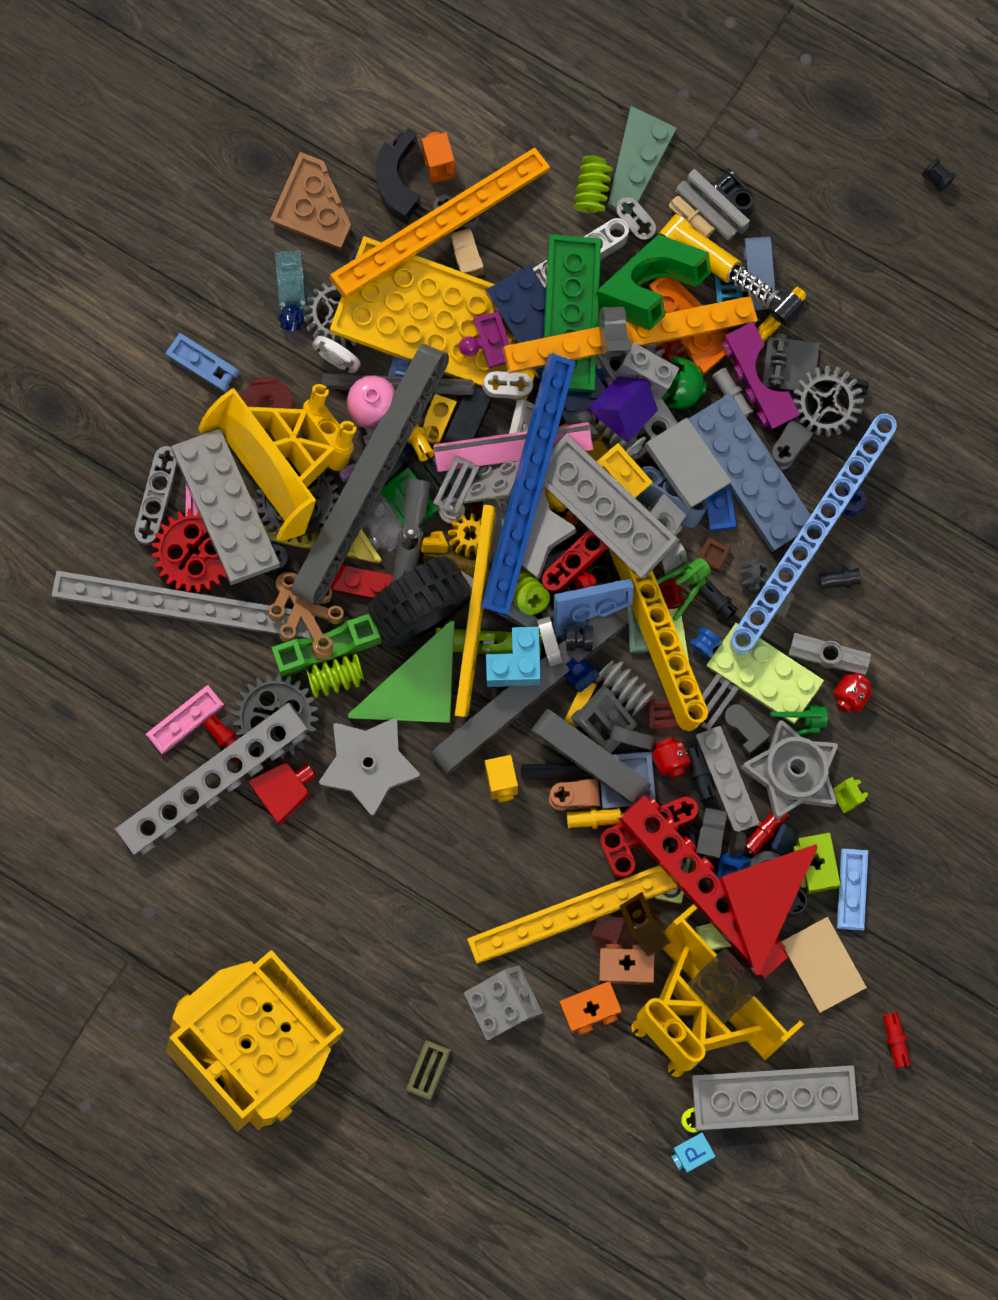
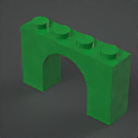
M658 234L597 290L599 310L601 307H624L626 322L651 330L665 317L663 295L642 288L640 285L655 278H672L697 287L711 274L709 252Z

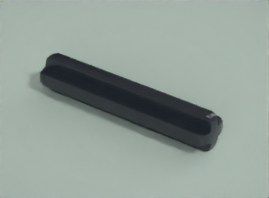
M576 764L521 765L522 779H595Z

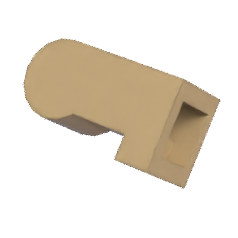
M467 228L450 233L458 270L474 277L484 275V266L471 229Z

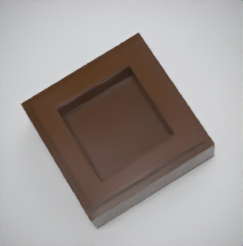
M708 537L698 558L705 560L710 569L720 573L732 548Z

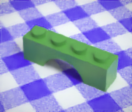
M369 614L349 620L337 629L323 634V636L330 638L334 644L333 654L326 660L317 659L313 655L312 638L294 639L271 648L283 678L312 668L313 664L318 666L325 661L327 663L333 659H338L382 643L376 625ZM319 644L321 647L327 646L326 644Z

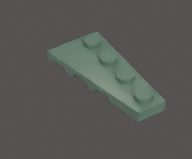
M631 106L608 202L609 208L615 210L616 202L624 196L632 197L639 203L676 133V127ZM623 202L621 213L627 212L632 217L634 213L631 209L633 203L627 204Z

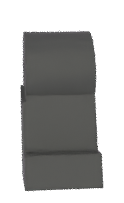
M601 307L599 329L602 357H625L631 350L630 340L627 338L624 307Z
M735 704L726 710L724 724L728 729L736 731L743 739L745 744H743L742 750L749 757L768 741L770 735L742 705Z
M711 808L705 809L696 854L700 858L705 857L706 859L719 861L727 815L726 811Z

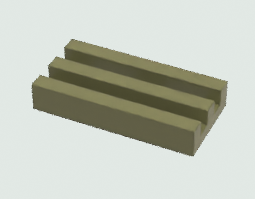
M426 1040L406 1091L431 1101L451 1050ZM429 1048L434 1049L419 1088L416 1089L413 1086ZM439 1052H442L443 1056L429 1091L426 1093L423 1090Z

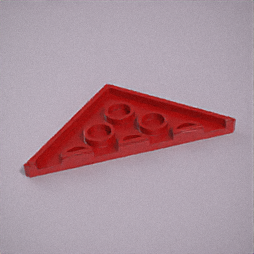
M817 844L720 877L754 976L760 975L817 851Z

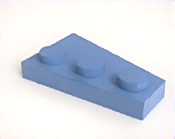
M631 579L554 594L553 629L556 638L565 634L563 630L567 629V625H577L580 628L587 624L586 620L594 616L605 617L632 605L634 585Z

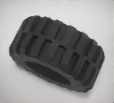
M440 556L422 565L420 564L382 589L369 603L368 614L386 643L392 646H400L419 638L423 634H427L454 616L457 611H460L470 601L472 588L455 561L447 556Z

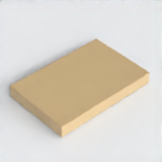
M828 917L781 941L786 947L784 950L819 1014L867 988Z

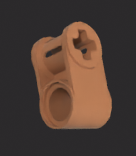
M586 779L555 784L549 795L550 806L557 811L600 808L598 780ZM558 792H562L563 796H568L564 802H560V799L557 797Z

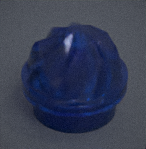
M288 305L282 308L278 320L282 329L296 331L301 329L304 317L299 307Z

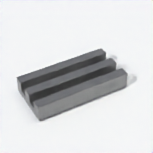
M455 456L433 504L439 505L457 515L479 466ZM460 463L463 466L444 502L441 498L457 464ZM469 467L472 471L456 505L452 506L450 503Z
M718 673L702 694L705 702L718 682L722 684L707 705L708 714L726 688L730 690V693L708 723L703 721L699 725L706 731L713 727L739 690V687L734 686ZM689 712L690 717L696 720L695 715Z

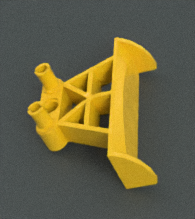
M322 384L313 386L310 399L305 401L302 409L247 407L234 388L230 389L209 408L198 427L201 434L221 429L227 443L285 521L276 537L279 542L305 534L316 499L307 487L327 467L336 471L346 469L354 449L352 439L356 432V426L350 421H343L339 425L325 406L329 390H326L327 387ZM264 429H268L276 440L275 442L272 441ZM300 431L303 432L308 440L298 438ZM286 457H288V458L290 459V461H291V462L293 463V465L296 467V469L298 470V472L301 474L300 477L296 474V472L294 471V469L291 467V465H290V464L288 463V461L285 459Z
M694 904L666 929L671 943L666 945L663 950L674 963L660 998L649 1000L638 1012L637 1020L631 1025L632 1032L638 1029V1032L635 1034L636 1036L643 1037L648 1034L671 1060L668 1064V1072L670 1073L674 1069L675 1071L671 1074L674 1077H680L685 1071L692 1070L704 1058L706 1051L747 1041L764 1060H767L804 1025L800 1020L787 1032L686 922L697 909ZM681 970L707 997L704 1002L679 975ZM673 994L678 1000H670L671 995ZM712 1003L737 1031L731 1032L708 1006ZM677 1015L694 1016L692 1031ZM667 1031L671 1032L675 1038L669 1036ZM706 1031L709 1033L711 1038L705 1039Z

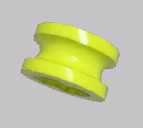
M690 1108L683 1113L681 1123L686 1131L696 1133L699 1131H696V1128H691V1124L688 1125L686 1119L691 1117V1113H694V1108Z

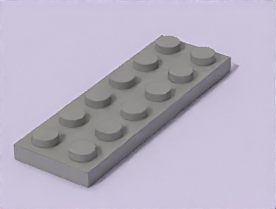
M221 429L171 446L172 453L230 585L279 568L278 558Z
M566 434L552 449L543 485L634 572L644 579L676 545L679 539L569 435Z
M854 1066L692 1076L696 1131L859 1120Z

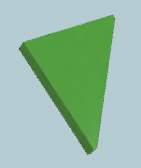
M450 620L348 714V718L378 720L396 718L400 721L450 723L454 620Z

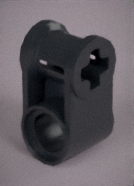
M727 168L721 178L715 183H710L744 216L749 217L753 213L754 194L731 169ZM746 200L749 204L741 207L736 202Z

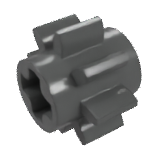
M759 558L742 562V568L739 569L737 574L740 585L744 588L748 587L749 592L763 589L766 584L765 582L770 578L768 566L765 563H759Z

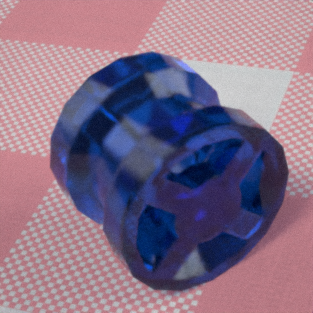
M858 488L854 498L843 511L844 514L855 516L862 512L867 498L861 488ZM846 489L843 490L841 497H845L848 495V491Z

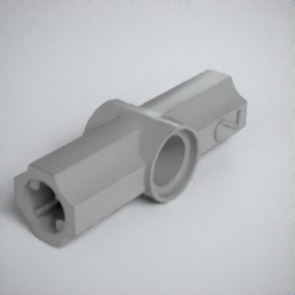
M794 633L788 655L820 664L825 669L835 668L853 674L858 673L864 677L866 676L871 658L870 653L841 646L835 641H823L798 633ZM831 649L836 653L837 658L835 660H827L823 655V651Z

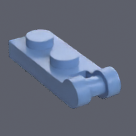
M181 333L178 334L165 353L166 357L211 384L223 394L228 392L230 389L229 384L233 379L236 380L240 374L238 369ZM219 369L225 373L221 379L215 376Z

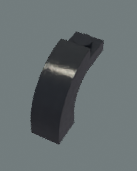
M410 128L404 134H398L393 142L394 147L386 142L383 144L375 167L376 184L380 199L387 210L405 224L421 205L420 195L406 187L398 176L401 163L417 143V133Z

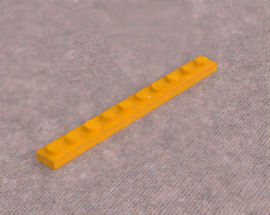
M536 148L531 149L330 274V281L343 298H347L547 173L550 166Z
M749 296L665 313V317L651 330L626 322L627 338L630 340V347L633 343L642 347L745 326L751 322L755 324L758 320L752 297ZM599 327L504 346L502 350L508 374L544 367L548 354H556L573 361L602 355Z

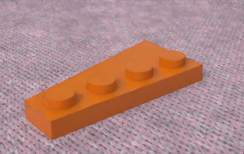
M658 278L649 285L648 290L663 295L665 313L703 306L678 280ZM726 329L678 340L691 361L701 369L704 376L726 357L721 344L724 343L722 338L730 332Z

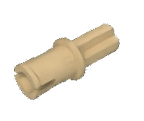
M680 196L675 197L670 202L669 208L677 215L686 219L693 229L708 238L714 232L715 228L699 215L700 211H695Z

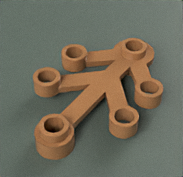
M293 572L280 574L276 579V589L279 594L276 602L269 607V618L275 622L281 621L284 618V607L289 597L294 604L287 623L280 628V639L284 642L294 640L296 628L301 618L313 639V655L320 660L330 658L333 654V641L327 636H323L312 615L327 619L332 624H339L343 620V609L339 606H332L330 608L320 605L315 606L292 594L293 584L287 585L285 582L294 583L297 574ZM331 588L327 592L328 596H325L321 603L330 602L332 598ZM278 610L281 613L276 615L272 611ZM332 613H337V614H339L340 616H339V617H333L331 614H332ZM290 631L292 634L285 635L284 632ZM319 644H326L327 646L321 647Z

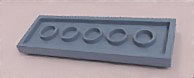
M729 393L689 418L690 423L732 481L728 487L771 552L797 537L811 515L731 394Z

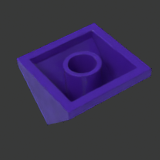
M618 376L587 410L628 443L653 417L658 408L647 380Z

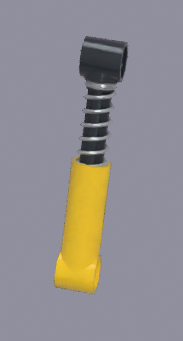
M675 214L658 233L667 238L709 252L711 272L726 283L734 281L735 286H741L742 290L748 291L750 296H756L757 301L762 300L763 305L768 308L769 314L780 324L788 326L803 309L804 303L796 294L787 289L784 291L773 290V286H767L765 281L761 282L758 276L754 277L751 275V271L747 272L744 270V267H741L742 262L693 229L691 224L680 215Z

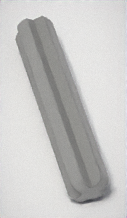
M682 181L676 187V192L693 209L699 210V214L726 240H730L736 235L737 228L687 181Z

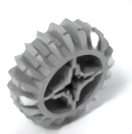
M332 282V287L329 288L326 283H323V291L314 289L315 297H308L307 301L310 305L304 307L305 313L308 314L304 317L305 323H309L307 326L308 332H314V340L317 336H323L336 343H341V346L344 348L347 346V341H350L351 345L355 346L356 342L329 333L335 316L334 312H336L339 302L332 300V298L342 297V295ZM322 305L326 307V311L329 313L323 324L318 320V313Z
M830 366L825 367V374H822L821 369L817 367L815 368L816 377L810 372L806 373V378L809 382L807 383L801 379L798 383L804 389L794 390V393L801 396V399H794L793 402L795 405L801 404V408L797 410L805 415L799 422L802 424L808 419L811 423L807 426V429L811 430L814 425L817 426L816 435H820L823 428L826 429L827 437L831 436L832 428L835 429L837 435H840L842 433L841 425L846 430L851 428L847 421L848 419L854 423L858 421L853 412L862 413L863 409L855 406L864 402V398H856L855 396L862 392V388L853 390L852 386L858 382L855 378L849 383L846 380L850 375L848 371L844 373L843 377L839 376L840 367H836L834 374H831ZM822 380L836 382L829 391H823L813 386ZM843 387L849 396L848 410L838 399V395ZM835 390L836 393L833 395L835 405H829L821 412L824 406L822 396L828 397ZM808 393L812 394V397L818 402V408L814 415L808 407ZM833 411L843 416V418L834 422L820 420L825 412Z

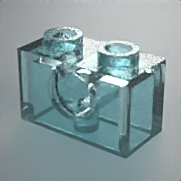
M301 250L275 252L280 309H304L306 297Z

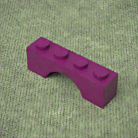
M754 322L725 335L722 338L724 343L721 344V347L727 358H732L735 364L733 371L739 381L743 380L747 388L745 395L750 404H755L759 412L756 416L760 425L763 428L766 427L769 431L799 416L800 413L789 392L773 391L767 388L757 376L755 368L756 358L765 344Z

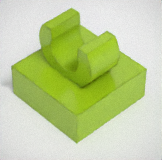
M853 777L843 781L833 789L835 798L843 813L857 807L868 796L867 792L862 794L858 788L861 781H854Z

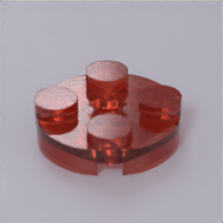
M261 377L253 380L241 395L247 407H260L259 403H262L264 398L268 397L269 401H274L270 408H293L289 389L279 380L272 377Z

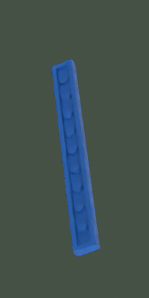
M548 354L481 604V608L502 615H508L575 366V361L556 354Z

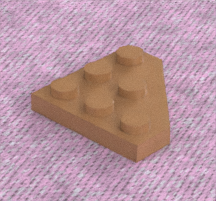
M300 152L270 218V223L342 251L351 230L350 221L344 211L324 161Z

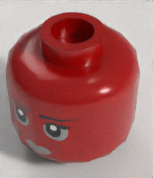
M858 673L845 675L833 691L834 699L837 701V708L845 713L850 711L860 712L873 694L870 681Z
M671 737L654 745L656 749L652 752V758L660 775H670L671 779L686 773L684 768L690 764V758L682 741Z

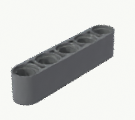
M549 709L545 710L531 729L537 737L631 805L644 796L651 787V784L646 779Z

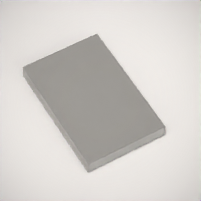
M688 418L680 421L644 445L688 509L693 508L732 482Z

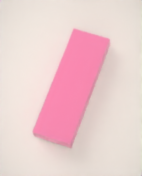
M207 685L147 732L146 736L159 752L164 755L200 727L209 717L224 708L225 705Z

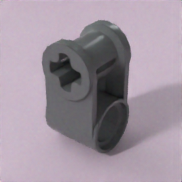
M791 419L771 453L780 470H786L792 465L814 435L813 431L808 430L807 427L795 419ZM783 452L786 453L787 456L783 457V459L778 457Z

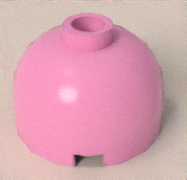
M375 375L365 376L357 380L350 388L347 397L348 413L352 420L363 428L376 429L381 417L391 405L392 397L396 391L394 386L385 378Z

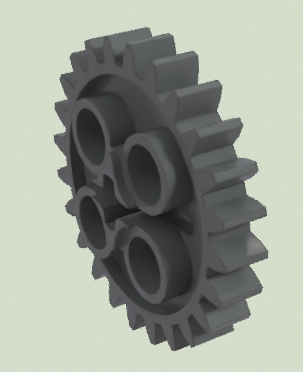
M268 674L265 683L259 678H256L258 685L256 687L248 683L247 686L250 691L248 694L240 692L244 700L243 702L235 701V705L240 710L232 713L234 717L240 718V720L233 722L234 727L242 728L236 733L237 737H242L252 730V724L255 720H265L269 717L266 714L255 713L253 711L255 708L272 715L287 703H295L300 706L298 714L309 728L304 732L307 737L303 740L309 743L312 742L308 733L317 732L316 728L311 726V724L319 723V719L312 716V714L318 712V707H310L315 702V698H306L310 691L308 688L300 691V681L292 685V678L288 676L286 681L283 682L280 674L277 675L276 681H272ZM265 695L275 697V701L271 706L261 704V699ZM276 726L272 730V737L276 741H282V739L276 736L278 730L283 728L281 726ZM303 740L296 745L290 742L283 747L284 751H289L294 757V748L298 747L300 750H304ZM256 741L252 743L250 752L253 754L259 749L261 756L264 753V746ZM285 753L281 755L282 760H285Z

